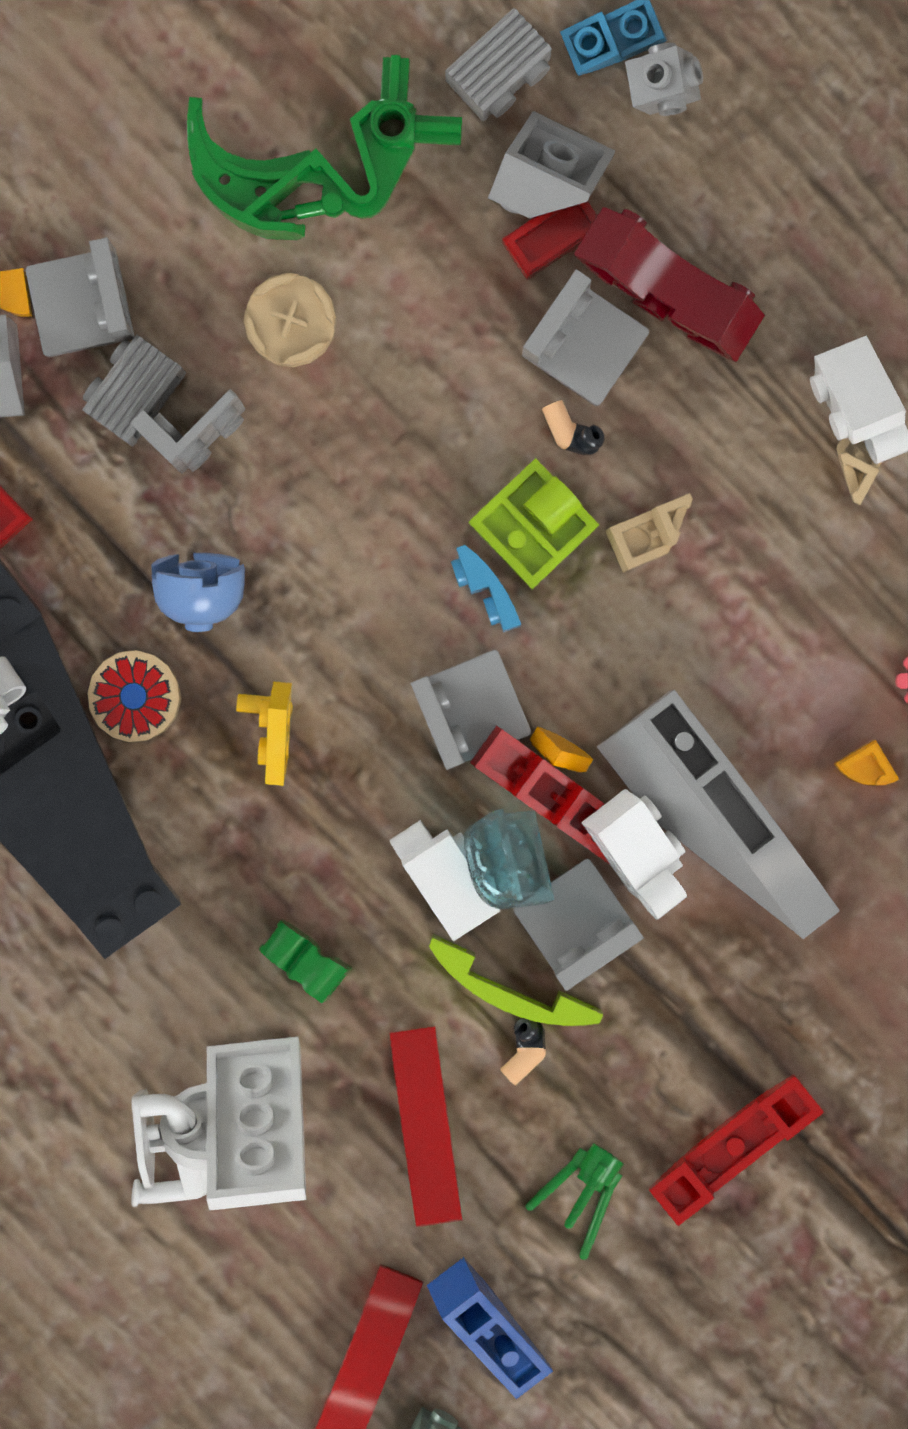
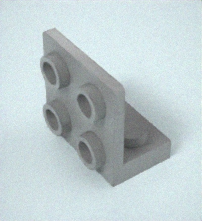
M107 237L89 241L90 253L26 267L25 271L42 351L46 357L114 344L125 339H134L135 336L117 251Z
M576 269L523 346L522 357L594 406H599L648 336L649 330L590 290L592 280Z
M230 389L184 436L160 413L152 419L142 410L130 424L183 474L188 468L194 472L210 457L212 452L208 447L220 435L226 439L239 428L244 421L241 414L246 408L239 397Z
M492 650L430 677L426 676L410 683L446 770L471 760L496 725L516 740L531 734L529 724L497 650Z
M584 859L514 908V913L554 970L555 976L566 991L644 939L590 859Z

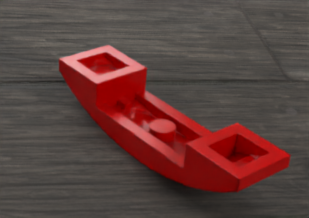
M795 1074L761 1094L714 1129L649 1187V1191L676 1225L680 1226L715 1198L714 1193L784 1138L787 1141L822 1115L824 1110Z
M380 1264L364 1304L363 1312L315 1429L367 1428L402 1342L423 1281Z

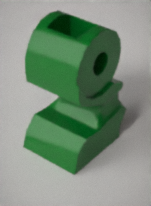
M283 919L277 923L276 930L267 942L262 943L258 948L268 960L287 972L286 975L289 979L299 982L303 990L321 1004L329 999L352 969V966L335 956L334 958L324 957L320 953V946L311 937Z

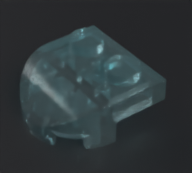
M503 809L496 810L477 820L467 828L464 835L467 865L473 886L483 902L496 909H510L544 905L554 900L535 810L504 813Z

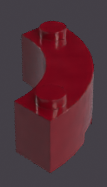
M602 207L574 255L607 285L612 286L614 284L618 289L633 297L631 303L661 322L668 315V321L681 331L687 333V338L727 359L737 362L765 317V314L753 301L755 294L736 282H731L730 286L684 260L655 238L645 228L647 222L638 214L628 209H623L620 214Z

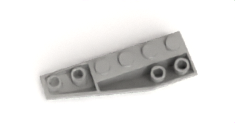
M675 690L668 691L597 746L632 794L638 798L645 795L653 802L662 816L657 820V823L666 831L669 830L681 843L802 939L840 911L780 827Z

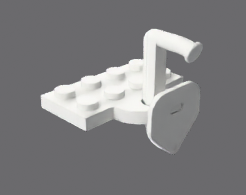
M299 1037L207 1046V1083L190 1087L177 1096L167 1094L148 1095L147 1089L139 1090L132 1096L137 1162L142 1183H140L139 1179H135L133 1182L131 1197L133 1207L138 1206V1204L198 1199L206 1194L209 1211L306 1200L302 1070ZM162 1115L160 1125L154 1124V1116ZM166 1151L177 1164L181 1180L154 1183L155 1153Z

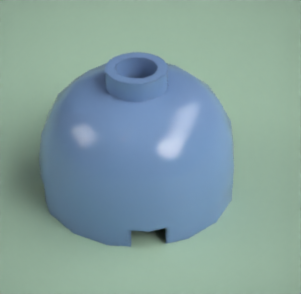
M193 553L194 560L179 563V554L157 559L151 564L155 601L163 614L175 622L185 624L186 630L192 632L209 631L213 629V623L224 621L237 610L243 599L245 586L244 564L239 566V559L213 553Z

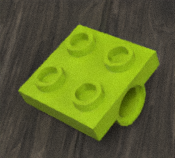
M536 458L468 522L531 590L599 527V524L582 507L580 501L557 477L552 476Z

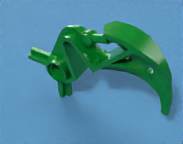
M391 55V57H383L380 100H371L350 118L354 137L370 186L368 194L364 196L357 195L316 148L312 152L306 150L269 160L245 159L228 153L212 141L207 133L203 118V99L198 97H189L187 113V141L193 168L191 172L209 202L226 219L239 228L265 239L297 241L305 237L306 225L282 222V220L295 217L300 220L320 215L336 218L344 212L360 219L372 218L379 214L387 205L415 150L416 143L461 145L462 117L417 115V108H414V105L408 102L410 59L401 58L400 55ZM391 119L400 120L404 123L405 127L399 135L389 137L381 133L380 129L384 122ZM227 175L230 177V182L227 185L220 183L222 176ZM303 183H313L323 187L321 200L298 204L293 209L283 211L276 208L277 205ZM258 188L266 189V192L260 197L256 195Z

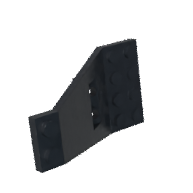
M0 559V657H6L26 686L24 695L8 706L10 711L4 717L8 727L0 734V842L77 925L101 956L106 959L182 905L181 900L150 860L40 609ZM25 712H32L37 716L36 720L31 724L22 723L19 718Z

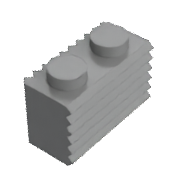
M513 8L445 70V79L450 87L482 121H485L491 114L498 118L516 101L514 93L523 84L527 83L532 87L550 70L548 62L551 59L552 48L532 28L531 24L520 15L518 10Z
M137 334L131 343L125 339L115 349L110 358V362L114 364L113 368L104 380L97 377L89 385L83 395V400L87 403L82 409L86 414L132 447L142 435L130 422L142 410L154 419L186 375L185 370L179 364Z

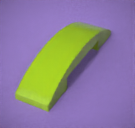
M433 934L430 940L429 947L437 960L461 985L485 1002L505 1012L535 1022L562 1026L599 1024L604 1014L600 1008L560 990L552 1007L479 975L470 970L475 959V952Z

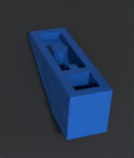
M464 1257L427 1285L442 1320L516 1399L553 1372L550 1364L491 1287Z

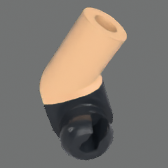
M563 400L556 401L542 408L555 442L561 449L584 456L596 453L604 444L605 435L602 429L596 425L588 427L572 422Z
M525 1018L518 1019L513 1028L516 1035L517 1053L500 1068L502 1073L515 1086L546 1055L544 1027L540 1022Z

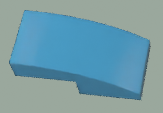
M635 0L606 15L601 11L560 31L578 76L621 62L647 51L654 45L667 41L651 0Z
M466 545L457 547L459 559L451 561L459 588L468 585L471 595L489 589L491 597L483 599L491 625L500 623L503 632L521 627L515 607L493 571Z

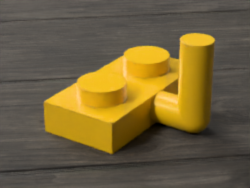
M273 681L271 696L238 694L237 712L259 714V727L267 728V738L260 737L258 765H266L265 784L284 786L289 759L290 720L293 709L291 702L292 683Z

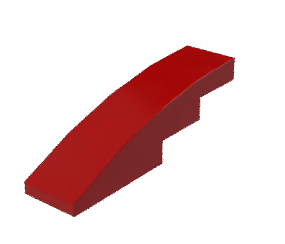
M496 725L472 758L470 764L610 865L581 823L601 808L604 803Z
M434 1026L389 1033L416 1227L463 1221L436 1028Z

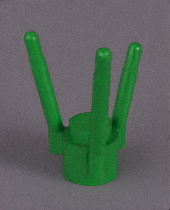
M595 1143L591 1145L588 1152L580 1147L573 1159L526 1203V1209L528 1211L535 1209L580 1168L581 1171L577 1178L583 1181L586 1186L564 1223L567 1229H571L594 1191L601 1192L603 1189L579 1254L582 1260H586L596 1239L613 1191L623 1176L619 1171L624 1163Z

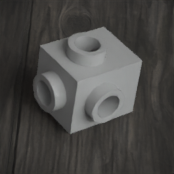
M675 43L654 45L648 49L649 54L625 61L633 108L649 115L659 113L661 116H669L682 113L687 109L686 104L701 100L699 85L703 83V72L700 62L692 53L682 49Z

